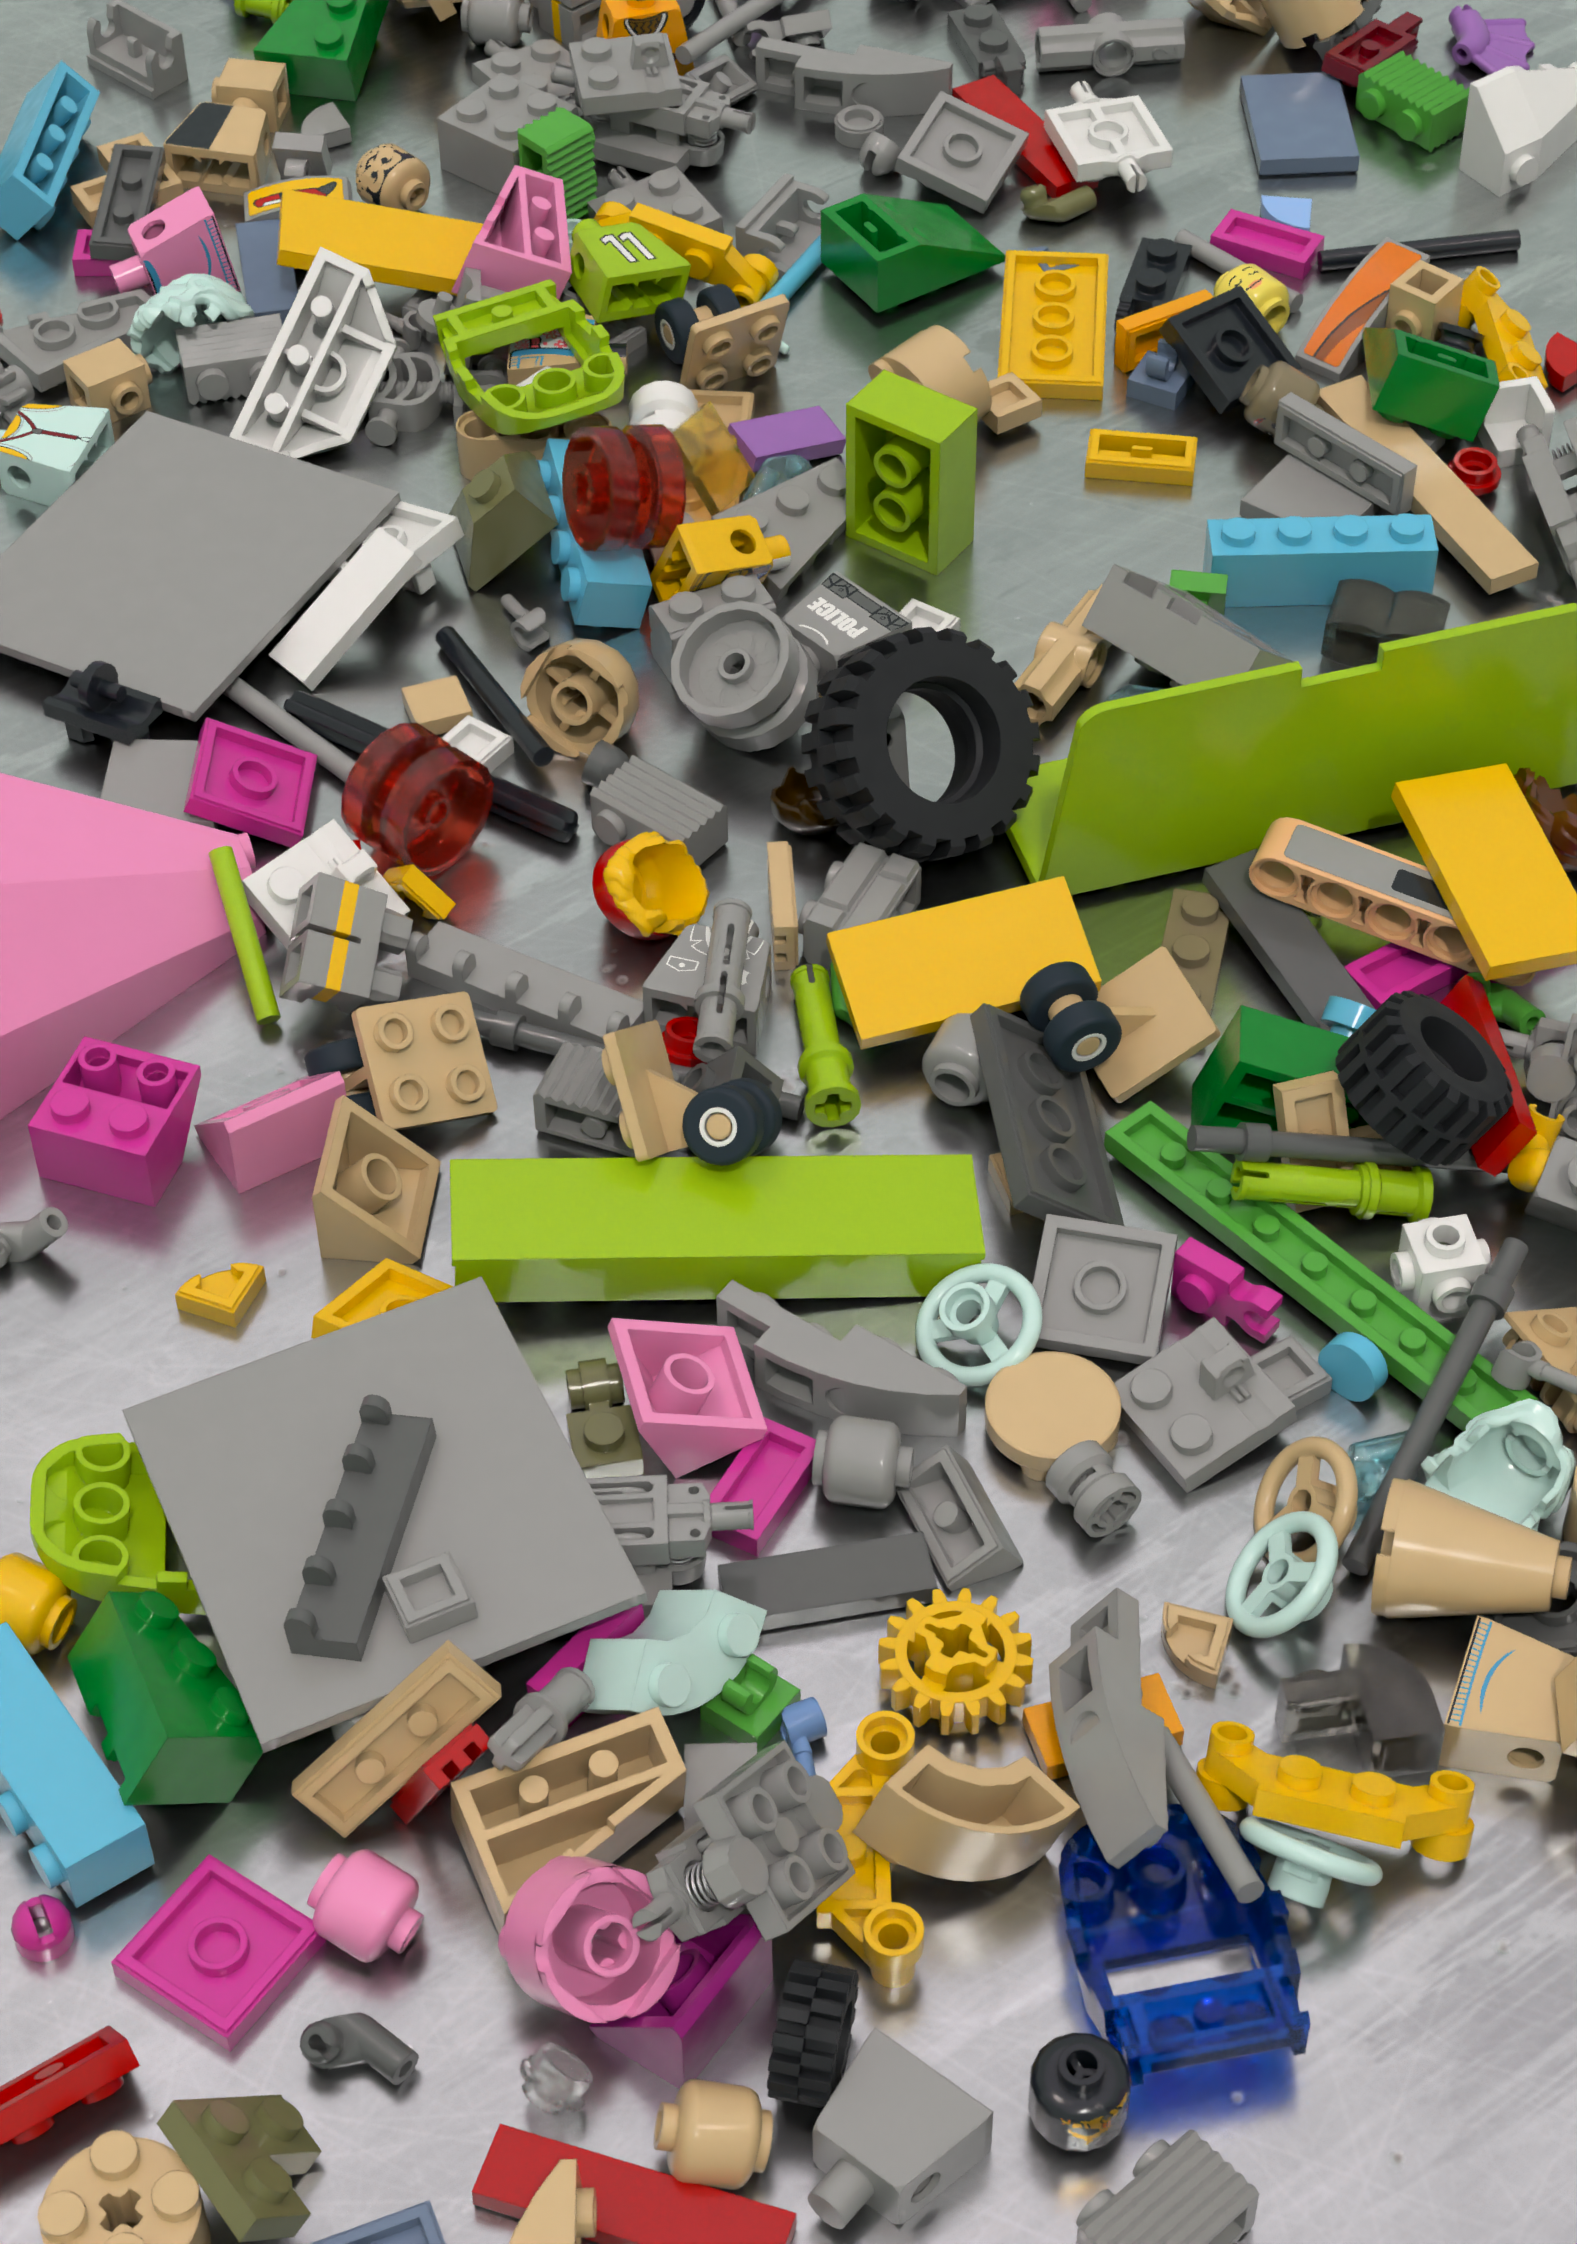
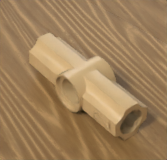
M1103 584L1096 590H1088L1062 624L1053 621L1045 627L1037 642L1034 660L1015 682L1018 691L1027 689L1033 706L1027 708L1031 723L1038 722L1040 726L1042 722L1053 721L1079 686L1091 688L1099 678L1106 661L1107 651L1112 643L1082 626V623Z

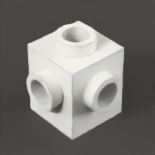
M1467 1214L1443 1218L1431 1217L1418 1222L1403 1224L1399 1250L1392 1253L1390 1257L1391 1276L1396 1290L1436 1321L1465 1317L1470 1309L1466 1302L1468 1295L1478 1276L1487 1274L1492 1265L1488 1244L1485 1239L1476 1238Z

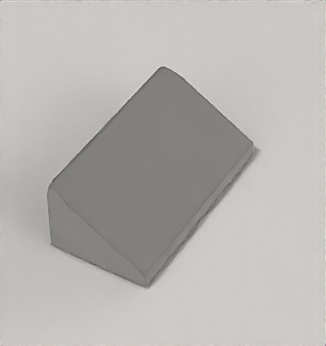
M722 54L684 75V77L710 83V91L731 96V106L754 94L759 88L727 54Z
M947 1444L913 1468L910 1488L897 1487V1494L917 1531H923L928 1552L947 1588L951 1591L1012 1571L1024 1563L972 1466Z

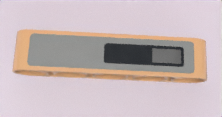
M1286 817L1279 818L1271 823L1249 868V878L1260 892L1274 899L1471 973H1481L1426 866L1300 819ZM1536 972L1493 979L1492 981L1508 986H1523L1531 982Z

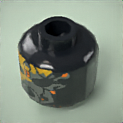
M1075 2032L1055 2037L1039 2050L1030 2069L1028 2111L1036 2130L1049 2143L1067 2151L1087 2152L1105 2146L1120 2133L1128 2117L1131 2073L1123 2054L1113 2044L1101 2037L1090 2033Z

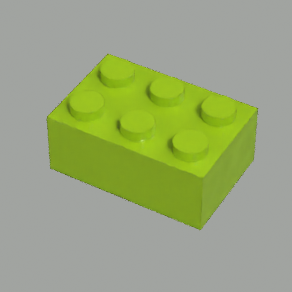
M887 370L880 372L846 403V536L936 576L974 541L978 408Z

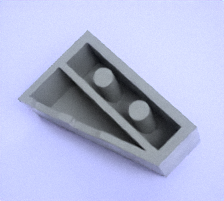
M1113 564L1082 623V626L1134 656V661L1159 675H1166L1171 678L1169 684L1172 687L1294 662L1187 591Z

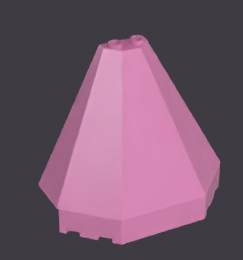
M0 773V1120L53 1084L84 1036L111 1043L237 954L209 858V852L218 847L231 846L241 880H244L252 874L251 868L256 867L254 851L247 832L234 834ZM249 905L259 939L266 934L265 923Z

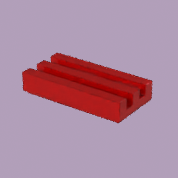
M477 1723L474 1726L472 1724L467 1726L416 1771L391 1799L393 1803L390 1807L406 1825L409 1824L426 1806L431 1805L447 1788H450L451 1782L459 1780L489 1749L487 1747L489 1736Z

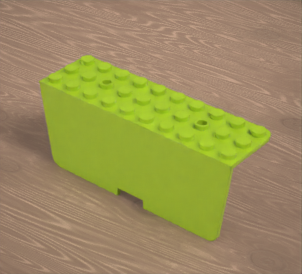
M1577 603L1564 604L1380 643L1376 663L1302 678L1303 668L1298 661L1096 704L1086 710L1076 721L1068 758L1042 763L1039 765L1038 775L1028 778L1026 784L1033 787V793L1025 808L1013 810L1017 814V819L1006 831V834L1031 884L1064 876L1070 894L1074 895L1219 863L1251 850H1258L1269 826L1279 818L1291 817L1300 819L1340 835L1404 822L1391 798L1395 782L1507 763L1513 775L1518 772L1519 768H1530L1531 771L1535 772L1534 779L1536 780L1538 776L1544 777L1550 789L1577 784Z

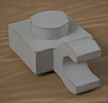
M829 9L784 16L777 21L754 20L745 26L744 34L759 33L767 38L817 47L821 45L820 39H823L832 29ZM755 49L749 52V59L756 61Z

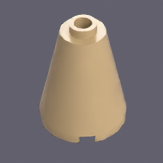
M1399 1478L1392 1480L1381 1525V1530H1384L1381 1552L1376 1554L1371 1597L1372 1614L1384 1616L1386 1619L1549 1612L1552 1598L1566 1600L1573 1558L1559 1555L1560 1540L1414 1480Z

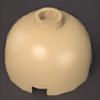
M575 638L548 648L539 654L526 668L520 686L521 699L527 698V706L531 713L526 718L554 751L567 757L577 758L580 756L579 752L590 755L600 740L614 745L633 725L639 708L638 680L631 664L618 650L593 639Z

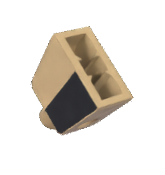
M246 97L235 99L232 105L213 102L199 103L163 143L166 162L182 181L183 188L185 189L199 186L201 191L243 196L244 192L262 186L265 182L272 155L268 114L263 109H259L253 100Z

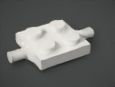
M1082 81V86L1080 82H1076L1070 89V96L1076 103L1067 107L1045 110L1044 128L1076 182H1096L1106 177L1120 176L1125 182L1127 189L1135 193V187L1140 192L1147 185L1148 181L1144 173L1172 166L1173 149L1139 95L1117 99L1099 98L1094 95L1088 82Z

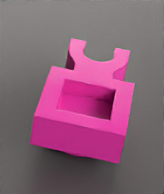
M1189 1237L1177 1249L1174 1255L1171 1295L1179 1299L1188 1309L1196 1313H1203L1210 1318L1215 1317L1223 1326H1226L1233 1319L1247 1334L1263 1344L1279 1328L1280 1319L1272 1314L1282 1304L1283 1295L1269 1287L1254 1285L1244 1280V1267L1192 1237Z

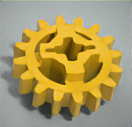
M939 1588L933 1590L932 1605L924 1607L919 1601L911 1598L906 1601V1619L891 1615L887 1620V1637L879 1638L878 1644L879 1684L881 1689H891V1707L895 1711L909 1706L913 1707L914 1726L921 1727L931 1717L939 1720L941 1735L948 1736L954 1722H964L971 1735L979 1734V1720L981 1717L987 1715L993 1722L1001 1725L1006 1719V1703L1021 1707L1024 1703L1025 1685L1032 1684L1033 1676L1032 1638L1030 1633H1019L1020 1616L1016 1611L1006 1613L1000 1617L997 1615L998 1598L991 1595L981 1605L971 1603L970 1589L962 1588L957 1601H947L946 1596ZM998 1653L1002 1659V1662L997 1660ZM908 1659L914 1662V1671L912 1670Z

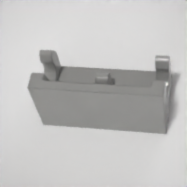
M112 0L107 3L106 17L109 24L104 33L101 34L100 22L93 17L89 18L87 36L90 54L87 55V61L90 66L152 100L188 80L182 33L122 0Z
M784 173L735 226L736 249L743 257L755 253L769 258L778 269L779 280L821 234V213L811 210L807 200L824 205L829 199L828 194L818 187L794 180L793 175Z

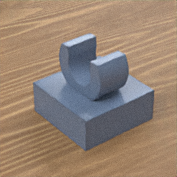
M1160 338L1157 352L1148 350L1128 377L1126 396L1175 411L1195 383V380L1180 361L1176 351L1165 339Z

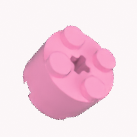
M579 1856L555 1857L524 1882L510 1905L505 1925L501 1929L498 1940L501 1956L507 1961L512 1976L527 1995L547 2007L590 2023H607L608 2021H614L626 2016L632 2018L650 2009L663 1996L674 1978L679 1964L680 1944L675 1943V1934L670 1928L665 1930L658 1939L650 1942L643 1940L636 1934L649 1922L633 1928L632 1918L637 1911L646 1907L653 1900L645 1874L598 1859Z

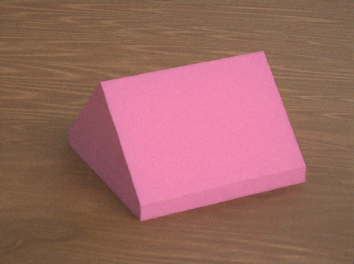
M340 1071L322 1073L310 1077L306 1076L196 1124L194 1127L199 1138L238 1194H241L322 1157L335 1100L342 1095L346 1096L345 1083Z
M620 1318L611 1319L607 1328L638 1431L676 1479L763 1439L768 1429L734 1327Z

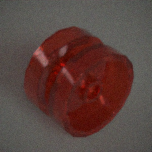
M663 424L626 425L622 430L617 426L580 427L571 436L564 457L562 484L567 522L575 541L584 551L593 552L617 551L627 544L630 548L635 549L665 548L676 526L683 524L686 505V475L681 451L673 434Z
M417 722L400 723L381 733L363 750L349 773L342 793L341 817L349 833L374 849L384 852L387 858L399 866L414 864L426 876H434L453 866L472 847L484 828L493 801L494 783L488 768L456 747H451L450 743Z

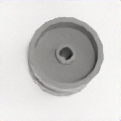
M740 600L715 606L697 617L680 636L671 658V682L680 700L692 714L698 717L700 723L711 736L727 748L752 752L776 746L793 736L803 725L808 703L816 699L818 671L809 653L793 637L782 619L763 604Z

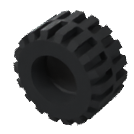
M1412 991L1392 994L1346 1040L1338 1050L1339 1055L1335 1058V1066L1339 1071L1338 1078L1341 1086L1363 1119L1392 1146L1398 1148L1415 1160L1420 1159L1429 1165L1438 1166L1442 1164L1448 1166L1452 1165L1456 1160L1458 1161L1508 1112L1513 1103L1511 1095L1513 1089L1505 1073L1506 1070L1481 1034L1464 1018L1444 1004L1437 1002L1431 997L1423 994L1418 995Z

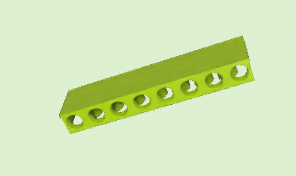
M972 1154L749 1156L737 1163L725 1166L709 1164L698 1157H654L638 1162L636 1157L450 1159L452 1266H454L455 1286L482 1276L495 1302L716 1299V1296L731 1280L754 1292L765 1293L773 1299L927 1297L930 1291L949 1274L966 1266L981 1264V1260H985L986 1253Z

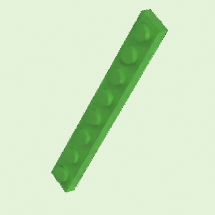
M1151 1100L1105 1132L1104 1147L1109 1154L1338 1334L1354 1332L1372 1341L1383 1354L1388 1373L1424 1400L1456 1335L1286 1204L1255 1200H1234L1231 1195V1188L1233 1186L1239 1187L1240 1183H1230L1233 1163L1220 1153L1190 1151L1187 1147L1188 1129ZM1478 1353L1446 1419L1464 1432L1468 1422L1484 1412L1499 1409L1521 1400L1538 1399L1526 1389L1512 1390L1499 1384L1491 1375L1493 1364Z

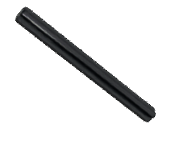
M302 690L294 691L291 698L286 699L283 708L286 712L321 737L555 841L566 843L578 831L579 824L577 822L579 815L575 810Z

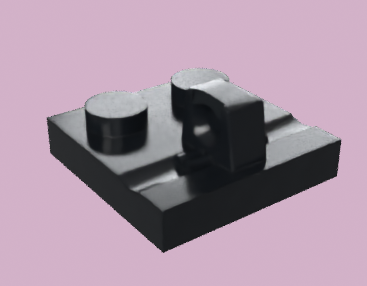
M1241 285L1168 318L1158 330L1166 342L1176 351L1180 361L1219 414L1243 404L1239 401L1247 382L1261 364L1269 367L1276 361H1284L1299 371L1302 369Z

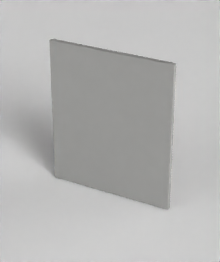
M146 411L0 555V653L68 677L75 670L84 672L88 665L94 661L110 663L117 670L118 684L159 697L164 711L196 722L401 501L400 492Z
M482 1276L122 1410L263 1753L369 1712L447 1640L452 1642L476 1664L483 1667L647 1602L646 1592ZM373 1394L385 1398L390 1404L392 1414L433 1418L437 1437L391 1573L449 1550L475 1601L478 1617L410 1644L386 1592H384L361 1661L291 1653L283 1624L288 1611L291 1608H296L305 1584L302 1570L306 1559L316 1553L325 1527L322 1514L327 1501L335 1499L344 1473L342 1458L346 1447L354 1443L362 1423L359 1410L364 1397Z

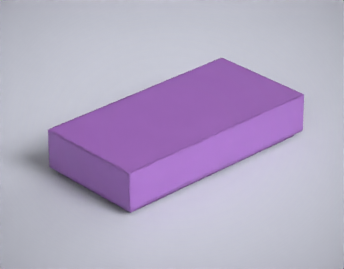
M820 406L729 423L726 440L752 472L842 454L846 443V437Z

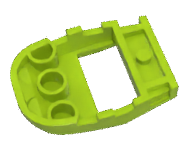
M551 279L433 315L439 344L458 395L483 422L498 433L517 435L541 430L604 410L620 403L624 397L625 369L618 352H612L609 346V333L602 324L593 326L585 318V309L574 299L560 302L556 298V283ZM557 329L582 366L571 371L564 368L545 369L535 375L531 384L521 387L513 384H500L484 392L467 369L465 358L473 355L487 354L495 348L524 339H534L543 333Z
M121 1433L82 1436L78 1439L61 1443L40 1460L34 1470L31 1482V1539L43 1564L50 1572L59 1577L66 1587L80 1595L98 1601H103L108 1591L144 1592L150 1590L168 1597L177 1606L179 1613L206 1615L192 1579L187 1580V1572L165 1571L166 1517L135 1442L128 1443Z

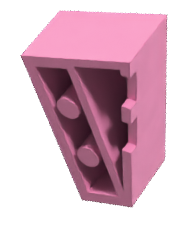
M517 165L513 167L492 210L489 212L471 246L451 292L458 294L465 267L481 270V285L505 292L551 279L556 283V298L560 299L572 274L562 179Z

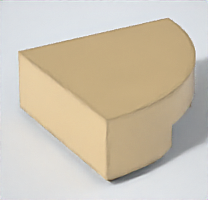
M1164 1602L1161 1635L1168 1656L1175 1666L1190 1679L1206 1687L1216 1689L1232 1634L1233 1618Z

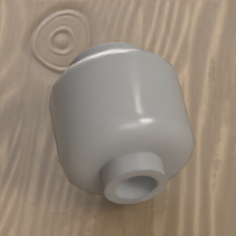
M462 0L461 29L463 32H468L471 41L475 45L485 46L489 39H493L495 42L499 40L508 47L513 48L518 45L522 33L531 32L533 5L525 3V0Z
M957 1013L948 1017L938 1029L922 1059V1071L932 1092L942 1101L954 1106H977L989 1101L970 1019L972 1013Z
M841 1415L832 1422L829 1430H818L813 1457L812 1483L822 1485L825 1498L830 1503L885 1509L893 1501L897 1487L910 1488L914 1447L902 1446L900 1428L891 1420Z

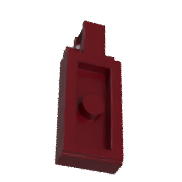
M1406 11L1389 24L1374 19L1327 51L1324 55L1321 71L1340 79V82L1346 86L1357 88L1359 74L1402 50L1406 56L1414 53L1419 42L1417 35L1423 18Z

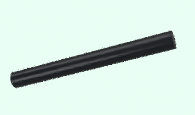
M1515 229L1399 243L1430 255L1431 260L1519 250L1521 236L1519 230ZM1378 244L1318 251V269L1321 272L1356 268Z
M451 626L441 628L435 637L437 644L530 760L538 767L548 765L554 757L552 748L457 631Z

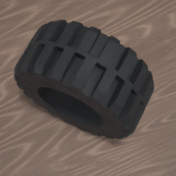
M920 627L887 636L853 650L838 660L837 669L825 673L817 685V691L823 697L809 701L804 716L806 722L812 723V729L810 733L801 735V753L810 754L812 769L805 770L804 774L808 788L817 786L822 796V800L816 803L825 820L836 817L841 823L836 829L837 834L849 844L864 841V844L884 850L887 856H891L894 853L916 860L918 863L924 861L928 863L979 850L992 843L995 835L1006 833L1016 822L1017 814L1013 810L1027 806L1033 793V787L1026 784L1027 780L1030 777L1037 776L1039 772L1041 758L1040 755L1033 754V742L1041 740L1038 722H1030L1027 708L1033 706L1027 689L1018 691L1012 681L1017 677V673L1006 660L996 663L991 659L995 653L992 647L979 639L966 643L967 636L961 631L946 628L936 632L932 627ZM903 692L917 695L930 703L945 720L953 739L955 763L952 778L947 789L936 802L917 795L905 785L895 771L887 748L888 720L894 704Z

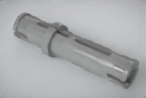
M723 899L714 906L704 983L695 994L694 1008L699 1017L693 1053L698 1059L706 1063L734 1048L733 1038L736 1021L742 1017L745 1008V996L741 992L752 909L744 901L738 899ZM725 948L730 950L728 964L723 963ZM724 975L726 976L725 984L721 985V976ZM719 995L723 996L721 1013L716 1012Z

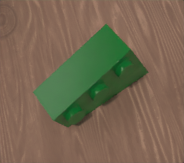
M293 0L253 49L255 60L286 63L289 94L356 102L389 0Z
M1240 1005L1192 1084L1191 1125L1236 1128L1240 1122L1266 1123L1271 1127L1272 1131H1278L1273 1084L1329 1071L1339 1074L1335 1066V1058L1339 1055V1048L1349 1037ZM1344 1090L1348 1128L1368 1125L1347 1097L1348 1094Z
M150 1590L144 1592L108 1591L67 1658L89 1715L96 1717L101 1715L108 1734L101 1743V1747L106 1760L115 1762L118 1760L123 1771L125 1780L118 1789L123 1804L231 1803L263 1754L238 1690L216 1664L215 1654L206 1645L197 1640L179 1617L177 1606L168 1597Z

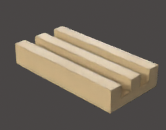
M788 841L767 842L768 895L774 971L795 970L796 965H799L798 919L791 845H788Z

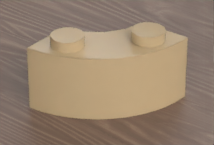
M927 1744L883 1785L853 1830V1833L867 1845L878 1851L884 1859L893 1864L902 1865L919 1873L942 1879L970 1882L988 1881L1010 1876L1036 1863L1048 1852L1081 1806L1026 1756L1006 1767L976 1768L953 1761Z

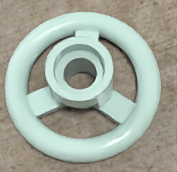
M981 1263L961 1268L942 1279L930 1291L922 1303L915 1325V1339L920 1357L923 1362L934 1368L940 1367L949 1371L959 1382L967 1387L988 1385L1001 1368L1019 1364L1030 1356L1034 1350L1042 1328L1043 1315L1040 1299L1029 1280L1007 1266ZM987 1283L985 1289L979 1284ZM1009 1291H1011L1017 1297L1022 1308V1325L1017 1339L1008 1350L997 1334L999 1329L997 1313ZM979 1315V1317L976 1320L969 1323L973 1317ZM965 1339L970 1344L980 1345L991 1362L973 1367L957 1365L943 1356L936 1343Z
M1291 1512L1266 1524L1248 1541L1231 1569L1225 1592L1227 1614L1229 1618H1233V1625L1238 1631L1253 1638L1278 1636L1291 1630L1302 1621H1308L1316 1617L1326 1607L1332 1595V1579L1338 1563V1541L1330 1523L1324 1517L1313 1512ZM1306 1532L1314 1537L1317 1544L1315 1562H1304L1292 1553V1534ZM1269 1551V1563L1264 1569L1262 1581L1246 1599L1251 1576L1260 1560ZM1271 1603L1281 1609L1272 1615L1260 1617Z
M1247 1817L1240 1823V1834L1245 1840L1277 1856L1266 1887L1294 1901L1316 1908H1323L1333 1878L1363 1886H1375L1380 1883L1383 1877L1382 1869L1376 1862L1323 1837L1260 1817Z

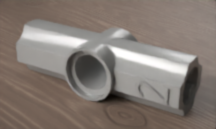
M1106 12L1093 17L1088 24L1038 27L1037 31H1035L1034 44L1036 66L1038 72L1095 68L1103 76L1115 77L1122 75L1133 65L1181 62L1185 54L1184 25L1181 17L1124 21L1121 16Z

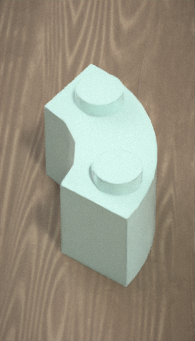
M659 1590L650 1615L633 1633L619 1639H590L583 1672L593 1683L595 1699L583 1712L605 1715H636L659 1706L662 1715L665 1716L687 1712L702 1706L722 1692L723 1686L729 1678L734 1680L746 1664L747 1658L755 1651L767 1610L718 1590Z

